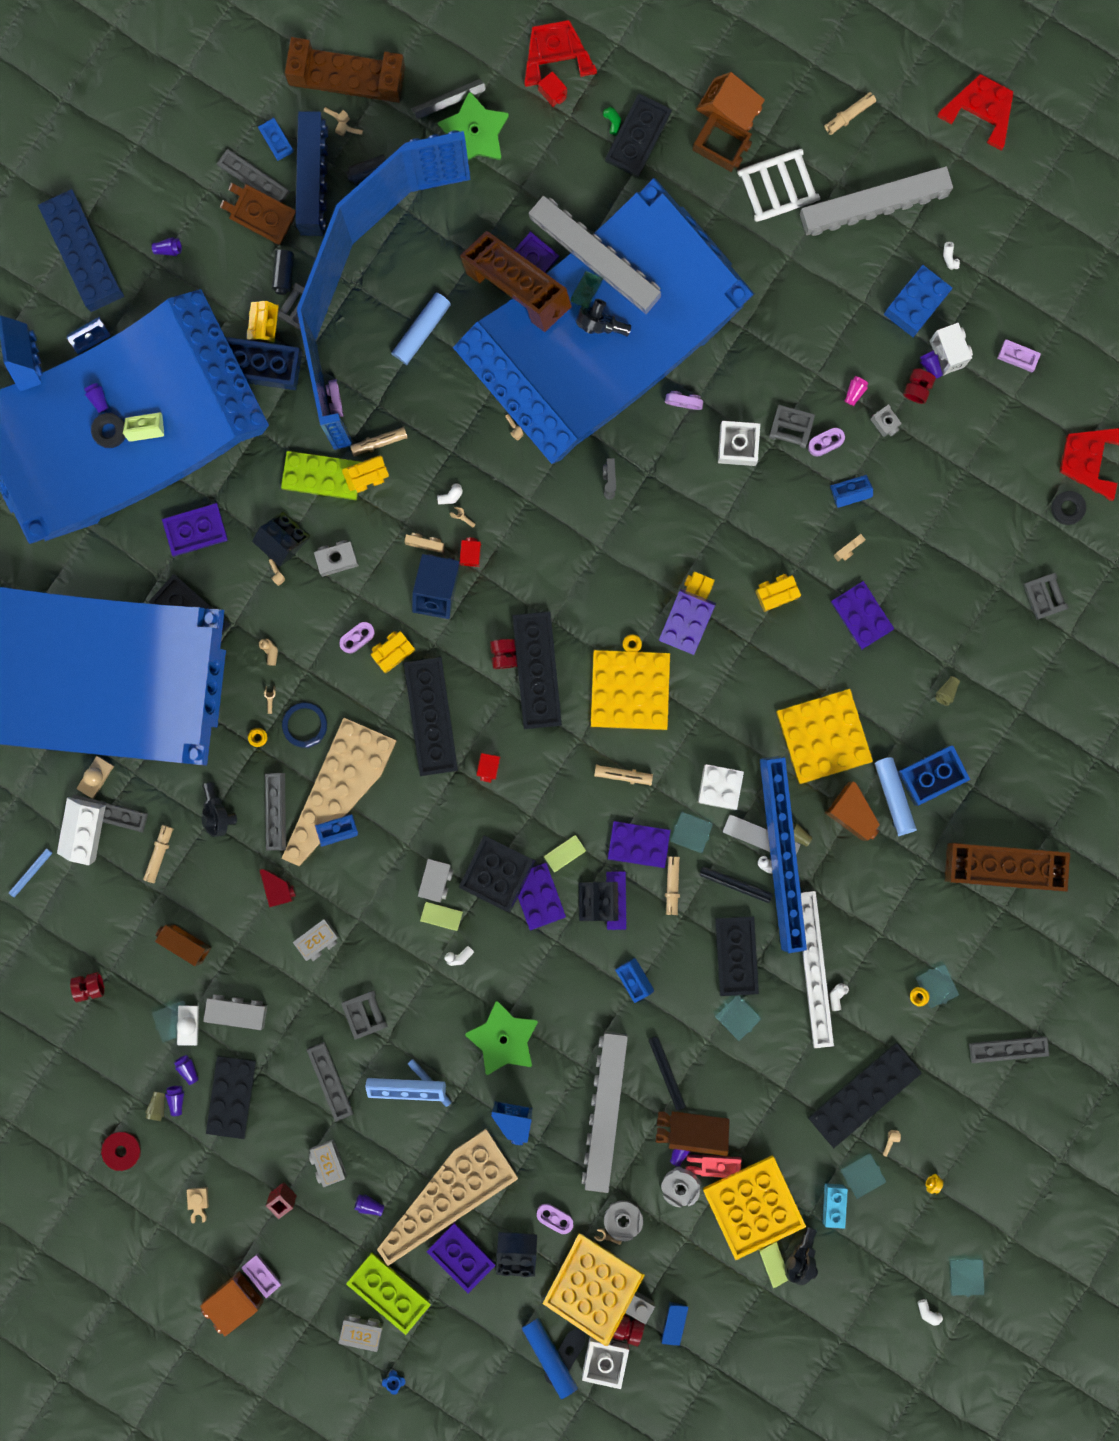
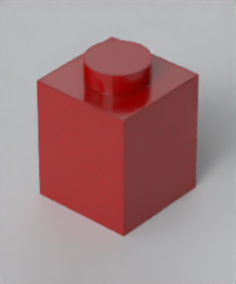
M553 71L538 83V91L552 107L557 103H563L567 98V87Z
M466 538V540L461 541V566L480 567L481 542H478V539Z
M481 753L476 775L480 777V781L491 783L492 779L496 780L500 757Z

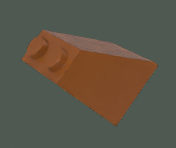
M732 72L714 78L696 110L707 117H710L712 112L742 129L749 131L753 125L754 117L761 112L763 108L761 105L765 99Z
M854 781L848 782L825 814L862 841L873 840L879 832L877 828L880 824L858 785Z
M239 1271L208 1297L200 1307L202 1308V1314L207 1319L210 1318L214 1323L215 1330L219 1334L227 1336L255 1314L264 1300Z

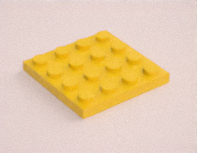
M594 650L591 727L667 730L670 653Z
M850 689L776 711L799 784L873 762Z
M773 1155L702 1188L735 1260L806 1227Z
M579 1234L543 1304L604 1346H608L645 1274L585 1235Z

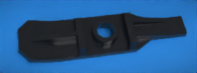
M578 1327L567 1334L558 1350L568 1371H570L585 1344V1332ZM568 1346L573 1347V1353L567 1352L566 1349ZM545 1373L544 1376H545L546 1382H548L549 1384L552 1385V1383H551L549 1377H548L547 1374Z

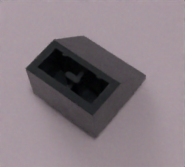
M281 512L259 528L252 542L280 567L300 550L309 540L310 536L284 512Z
M498 1232L496 1275L521 1276L525 1278L535 1277L537 1234Z

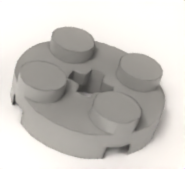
M675 1167L674 1170L669 1171L663 1178L661 1189L664 1199L675 1207L691 1206L699 1198L701 1181L691 1171L682 1167ZM677 1185H683V1186H685L684 1188H685L686 1190H683V1189H682L681 1191H678V1190H677V1189H678V1186H677Z
M621 1200L612 1203L604 1215L605 1229L615 1240L629 1241L639 1234L642 1229V1213L638 1206L630 1201ZM622 1216H626V1219H629L625 1226H621V1222H618V1219Z

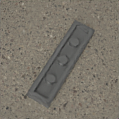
M479 79L411 109L413 115L419 119L466 99L469 92L476 95L485 91L486 88Z
M229 149L225 151L217 162L218 167L243 184H247L281 203L290 193L289 190Z
M285 773L265 774L266 851L286 850Z
M73 794L72 798L106 805L103 817L104 823L144 832L148 818L147 813Z
M1047 1036L969 1043L971 1063L1049 1056Z
M323 1042L306 1049L335 1122L353 1115L354 1112L326 1043Z

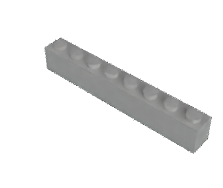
M946 166L804 207L799 215L805 234L816 236L827 229H830V231L839 229L844 224L854 225L859 220L865 218L866 220H871L882 213L888 215L899 208L906 210L911 208L913 204L920 203V205H923L937 197L938 199L946 198L952 191L953 185Z
M542 196L528 213L530 219L642 312L647 314L661 298L660 287L654 282L649 283L641 271L633 270L630 267L631 264L625 258L620 259L616 256V251L610 246L605 247L601 243L602 240L593 233L591 235L588 233L585 225L572 220V215L566 210H560L557 207L558 204L552 198L547 199Z
M604 1032V1036L599 1038V1048H602L601 1056L597 1055L596 1067L600 1068L599 1075H595L594 1086L597 1087V1092L592 1095L591 1106H595L594 1114H590L589 1118L592 1132L587 1134L586 1145H590L589 1153H585L584 1164L587 1165V1172H583L581 1183L585 1184V1190L604 1193L609 1191L627 1034Z

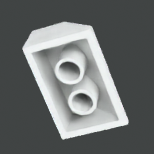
M68 797L57 854L71 862L85 865L95 862L106 805Z

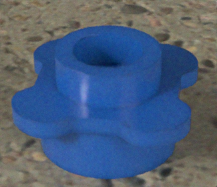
M395 1370L389 1372V1376L383 1379L382 1386L395 1395L400 1387L405 1385L406 1381L403 1377L398 1376Z

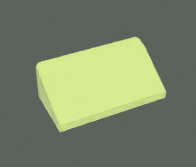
M162 413L125 418L123 434L128 441L163 437Z
M575 835L545 855L544 858L555 873L586 850Z
M426 902L420 921L458 931L463 912Z
M777 1242L759 1249L773 1288L788 1281L785 1275V1263Z

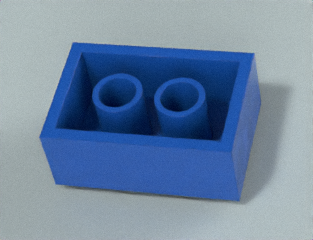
M922 265L887 308L884 315L914 338L950 293L952 287Z
M953 745L898 771L899 777L914 806H919L970 780Z

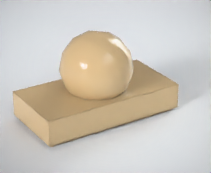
M96 756L76 789L94 799L114 766Z

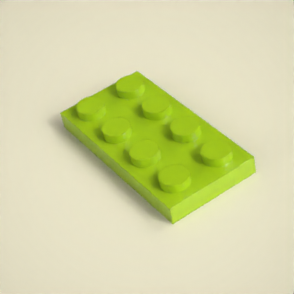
M287 451L281 489L357 500L358 493L356 490H349L342 469L358 464L360 461Z
M373 1252L346 1283L405 1335L431 1305L428 1299L387 1266Z

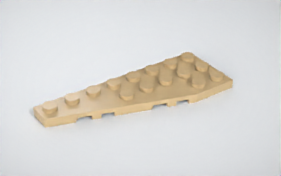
M343 718L281 859L297 866L302 865L320 844L315 825L338 819L348 814L362 796L382 776L397 742L396 740Z
M487 1128L451 1153L377 1248L387 1266L519 1178Z

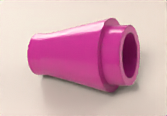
M855 376L850 382L844 402L855 406L856 402L868 389V382Z

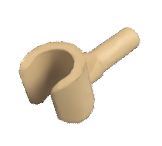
M326 107L324 108V112L336 118L338 122L347 123L350 120L344 110L338 114Z
M339 122L335 129V133L340 136H344L346 131L359 135L363 133V130L348 127L344 122Z
M508 414L505 417L514 429L510 434L518 441L523 436V431Z
M454 507L458 510L457 516L454 513H450L452 518L461 519L472 528L476 525L464 515L462 508Z
M270 559V565L275 573L271 579L279 586L285 581V578L279 572L275 562Z
M267 686L264 690V696L268 701V714H272V701L276 694L275 686L272 693L267 692Z
M890 1130L888 1132V1142L882 1155L887 1157L893 1142H900L901 1134L899 1131Z
M599 1228L597 1230L603 1233V1238L594 1236V1238L597 1241H603L605 1239L618 1245H621L622 1242L615 1240L613 1237L608 1235L606 1230L603 1228Z

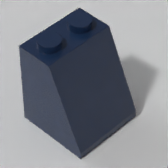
M422 554L413 589V613L450 619L460 561L452 558L446 559L436 557L435 555Z

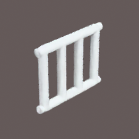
M802 148L737 170L739 177L742 176L756 214L754 215L755 222L820 200L819 194L815 193L802 158ZM794 158L808 193V197L799 200L784 163ZM774 165L778 166L791 201L780 206L767 171L768 167ZM760 171L773 209L764 212L749 174Z

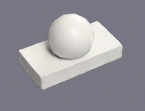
M178 1006L177 1045H198L199 1006Z

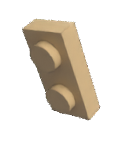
M417 533L406 534V545L443 553L445 546L444 543H441L440 539L430 537V540L423 539V536Z

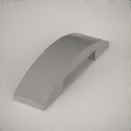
M729 815L722 831L723 833L770 852L767 829ZM795 842L796 855H797V852H798V850H799L801 844H798V843Z

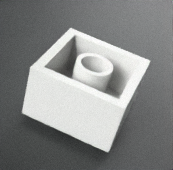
M959 323L937 330L929 340L935 354L938 353L943 375L964 368L972 359V349L970 345H967L965 331L962 327L960 328Z
M722 421L719 435L718 463L756 466L758 462L760 424Z
M704 765L697 803L737 810L744 772Z
M590 1336L582 1371V1381L621 1389L629 1353L628 1343L611 1340L608 1346H604Z

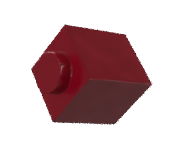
M283 1182L269 1193L266 1207L280 1219L293 1209L297 1195Z

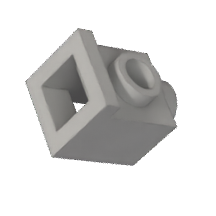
M889 404L870 419L883 437L888 434L893 436L900 430L898 427L902 424L891 410ZM888 418L891 424H887L885 419Z

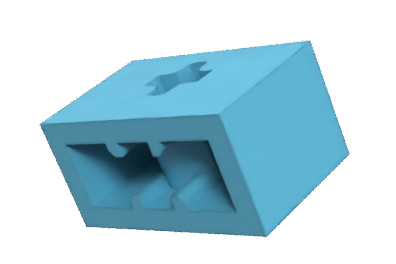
M825 1183L822 1220L825 1227L845 1229L848 1191L845 1185Z

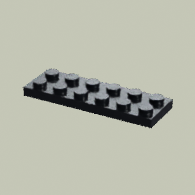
M551 611L512 615L524 730L562 726Z
M442 657L404 662L420 777L458 771Z
M894 1043L813 1112L808 1119L834 1149L922 1073L900 1046Z

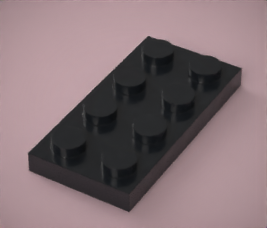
M638 93L605 158V162L639 178L672 113V109Z
M175 574L149 600L150 604L213 609ZM223 619L222 635L231 626L225 619Z
M754 916L715 918L720 996L759 994Z
M217 1056L206 1134L238 1139L246 1138L257 1061Z

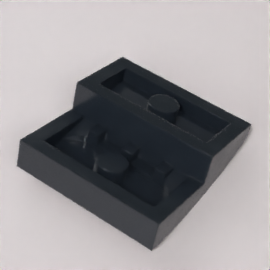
M579 882V921H619L618 882Z

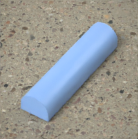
M436 292L391 354L407 365L449 309L451 303L444 296Z
M889 757L877 761L875 767L898 836L917 831L894 759Z
M367 1078L365 1085L369 1098L445 1100V1081Z

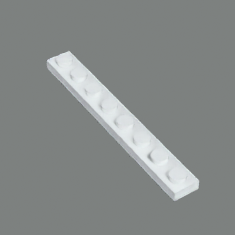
M816 891L801 892L807 950L802 951L813 1047L834 1046Z

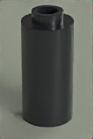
M384 154L348 166L349 171H346L349 182H354V185L361 183L386 161Z
M288 250L275 251L272 290L278 295H286L287 292L291 291L294 253Z

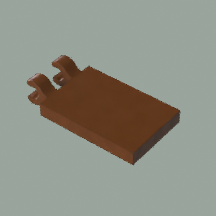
M231 183L228 190L240 197L235 206L224 200L222 201L220 207L231 213L229 219L281 246L296 216V210L247 184L242 189Z
M672 1111L670 1116L666 1112H658L657 1126L670 1127V1132L664 1128H657L655 1142L669 1143L670 1149L727 1156L730 1119Z

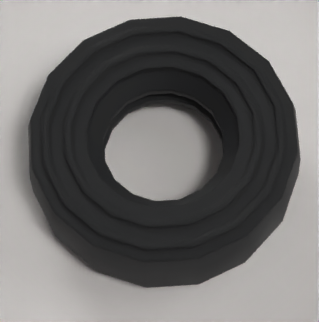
M112 413L99 415L91 425V434L94 441L104 448L119 446L125 439L123 434L124 421ZM106 424H113L116 428L115 435L110 438L102 435V428Z
M1070 490L1058 494L1051 505L1052 515L1055 520L1065 525H1072L1082 520L1087 508L1082 495ZM1065 501H1071L1075 504L1076 510L1074 514L1067 515L1062 511V504Z

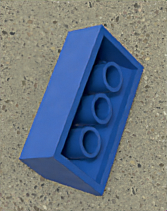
M0 315V341L3 362L19 391L42 384L41 376L43 372L39 365L41 360L38 355L39 348L35 342L37 341V336L34 330L30 331L26 323Z
M495 1101L491 1116L507 1140H511V1143L515 1145H523V1142H528L533 1108Z

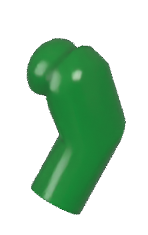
M605 108L603 116L611 121L609 133L617 136L620 130L621 117L614 108Z

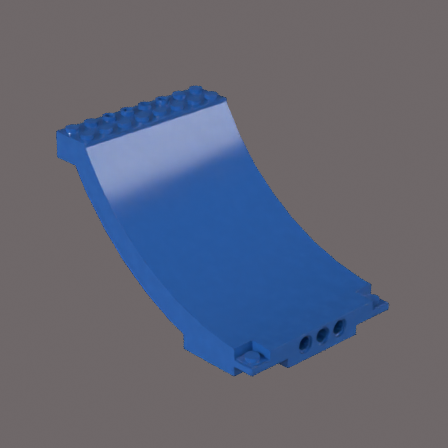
M653 178L641 192H637L594 233L602 240L601 243L605 247L610 246L616 251V256L620 259L625 258L631 264L630 267L633 270L641 271L649 283L654 282L660 287L661 298L647 314L642 312L571 253L546 273L567 289L572 306L546 332L531 322L527 308L515 299H511L497 310L477 321L453 347L551 464L561 461L577 444L616 417L661 381L695 350L705 345L755 294L731 267L732 263L685 208L680 207L656 178ZM595 299L603 300L606 302L603 312L610 316L614 315L617 321L630 324V334L626 337L613 331L609 334L605 332L599 334L585 332L576 323V317L582 306L593 307Z
M201 289L168 298L146 316L117 335L79 356L43 372L41 376L42 384L23 391H19L16 384L0 389V492L10 512H14L28 543L31 544L43 539L48 541L97 524L101 518L132 505L198 470L241 441L264 433L269 424ZM94 383L102 386L109 407L108 410L102 413H98L97 409L85 396L86 392L84 389ZM104 413L115 414L124 423L125 418L162 413L163 437L128 441L125 437L119 446L104 448L94 441L91 434L93 421ZM113 424L103 426L102 435L104 437L110 438L115 435L116 428Z
M0 587V745L207 765L211 727H218L226 650L220 649L224 610L102 600Z

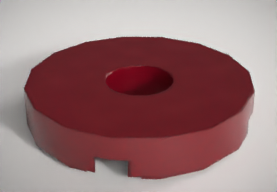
M126 1131L111 1134L102 1145L101 1154L103 1161L109 1168L116 1171L130 1169L138 1162L141 1156L139 1140L135 1135ZM118 1146L126 1148L125 1156L117 1154Z

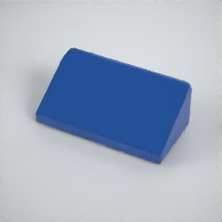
M98 317L68 334L67 339L76 353L79 354L106 339L110 334L101 318Z
M867 475L830 486L838 508L873 497V487Z
M352 814L315 825L321 847L358 835Z
M636 958L615 969L634 1003L654 992L652 985Z
M669 1302L661 1337L662 1344L680 1346L689 1306Z

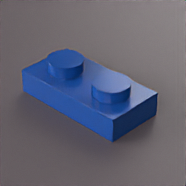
M275 118L258 126L259 131L277 161L294 152Z

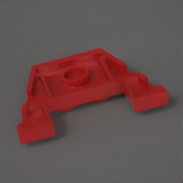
M569 20L532 27L525 87L538 85L541 81L539 65L577 58L580 77L597 74V68L593 65L588 52L585 51L580 38Z
M980 74L939 112L937 117L952 124L961 108L995 126L987 144L1002 151L1005 145L1014 91Z
M1119 428L1068 434L1060 473L1080 484H1084L1095 493L1105 496L1106 499L1113 501L1115 499L1117 483L1100 480L1098 476L1105 443L1119 445Z

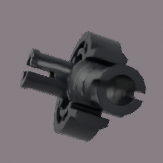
M595 299L593 307L582 306L576 317V323L585 332L590 334L605 332L609 334L613 331L626 337L630 334V324L617 321L614 315L610 316L603 312L606 307V302L603 300Z
M209 782L203 785L206 801L203 804L202 825L212 837L224 836L228 825H236L237 815L234 812H226L225 807L222 805L223 801L217 797L215 783Z
M805 1227L801 1244L795 1245L794 1252L789 1255L785 1263L787 1279L797 1285H805L818 1275L814 1258L816 1251L812 1248L817 1233L815 1229Z

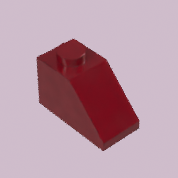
M268 869L260 870L269 907L294 901L296 892L294 886H290V882Z

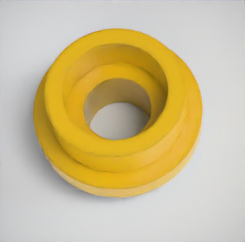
M631 634L624 638L623 648L626 652H638L641 649L642 641L637 635ZM630 641H634L636 643V646L634 648H631L629 646Z
M254 728L248 734V741L254 747H261L267 742V733L261 728ZM260 734L261 740L256 741L255 735Z
M916 987L910 993V1000L916 1006H924L929 1001V993L923 987ZM917 993L922 994L923 999L918 998Z
M933 1174L926 1180L927 1192L937 1194L941 1191L943 1180L940 1179V1176Z

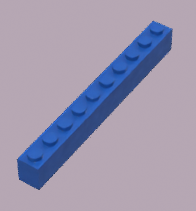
M779 756L760 759L781 950L787 953L806 951L807 945L786 759Z

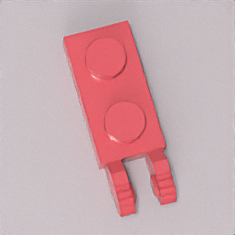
M687 1155L686 1158L689 1162L701 1163V1168L696 1166L686 1167V1170L701 1176L725 1178L741 1170V1157Z

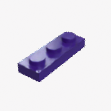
M626 871L606 872V882H618L619 921H607V930H626Z

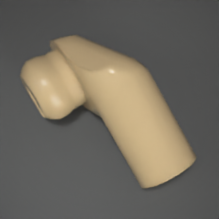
M261 639L259 647L268 655L266 664L276 666L278 648L271 640Z

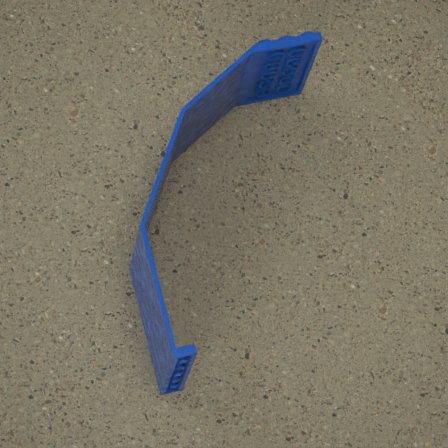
M454 130L446 135L434 134L427 139L415 138L404 143L335 207L297 307L320 426L334 450L350 447L352 440L339 414L331 415L316 339L352 245L410 192L471 180L464 131Z

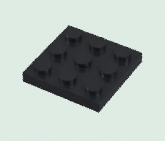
M483 836L458 888L510 913L535 860L487 836Z

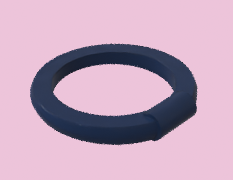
M298 703L288 709L283 717V734L291 744L297 747L310 748L320 743L327 731L326 716L318 706L312 703ZM304 708L315 711L321 720V729L318 735L305 742L294 739L288 729L291 715L297 710Z

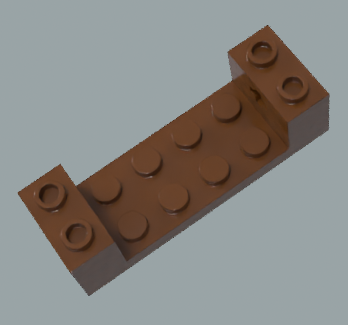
M291 37L285 76L289 86L399 103L405 73V62L402 54L384 52L383 60L313 50L310 40Z
M488 231L460 255L468 276L479 284L485 278L527 308L531 322L544 332L572 307L567 289Z
M947 843L944 882L1068 892L1070 853Z

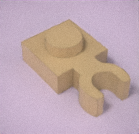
M860 534L834 555L835 559L840 561L843 558L846 561L853 555L852 551L866 539Z
M208 1187L187 1189L188 1210L194 1209V1213L191 1215L192 1223L196 1222V1215L202 1217V1222L207 1220V1214L203 1209L209 1207Z

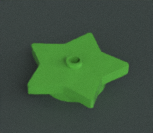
M469 92L460 112L438 122V126L446 134L454 130L464 131L468 160L476 156L501 160L498 135L506 123L509 114L486 110L474 95ZM478 128V132L472 133L471 129Z
M499 1001L495 1002L487 1022L465 1034L467 1038L483 1051L486 1075L491 1074L508 1063L526 1067L532 1066L527 1042L538 1021L536 1019L513 1017ZM502 1036L507 1038V1042L504 1044L500 1042Z

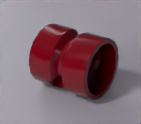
M914 369L909 378L911 383L907 384L903 396L913 402L925 404L930 394L929 389H932L936 377L925 370Z
M514 639L490 642L491 653L494 654L492 658L493 669L517 667V658L513 654L516 650Z
M99 972L88 974L86 978L79 976L70 980L71 993L76 1003L88 1000L89 997L92 999L103 997L105 994L104 982Z
M624 1315L612 1339L618 1341L626 1339L628 1344L638 1347L645 1324L635 1318L630 1321L629 1317Z

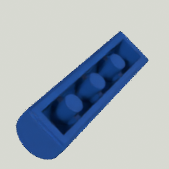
M539 1317L521 1328L560 1399L575 1392L578 1387Z

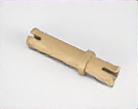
M868 92L843 112L840 111L837 117L824 125L826 131L832 135L842 126H847L850 120L876 103L875 96Z
M404 427L373 438L367 437L366 440L351 444L350 447L355 457L368 451L374 452V449L407 439L408 437Z
M597 764L594 777L627 781L633 785L634 783L651 786L653 774L637 772L636 769L631 771Z
M166 825L161 826L158 839L154 842L155 847L143 878L144 881L156 882L155 880L166 849H169L170 845L168 843L174 828H169Z
M668 857L667 893H665V897H667L666 915H678L680 857Z

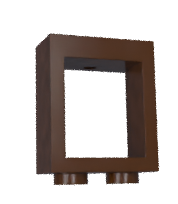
M712 112L694 143L693 151L732 172L735 167L738 168L743 160L741 157L743 152H748L751 147L752 141L750 139L752 134ZM715 127L742 141L732 161L704 147Z
M173 923L167 924L164 927L161 926L155 935L157 937L156 943L193 966L202 964L212 948Z

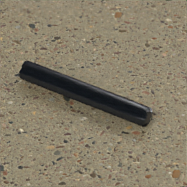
M702 867L699 875L701 877L770 903L773 894L707 867Z
M651 1037L649 1043L676 1110H681L686 1105L659 1037Z

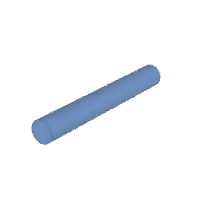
M48 848L45 849L9 891L11 896L15 897L51 856L52 851Z
M414 1059L408 1063L421 1080L433 1081ZM446 1095L445 1100L441 1101L446 1107L452 1103Z

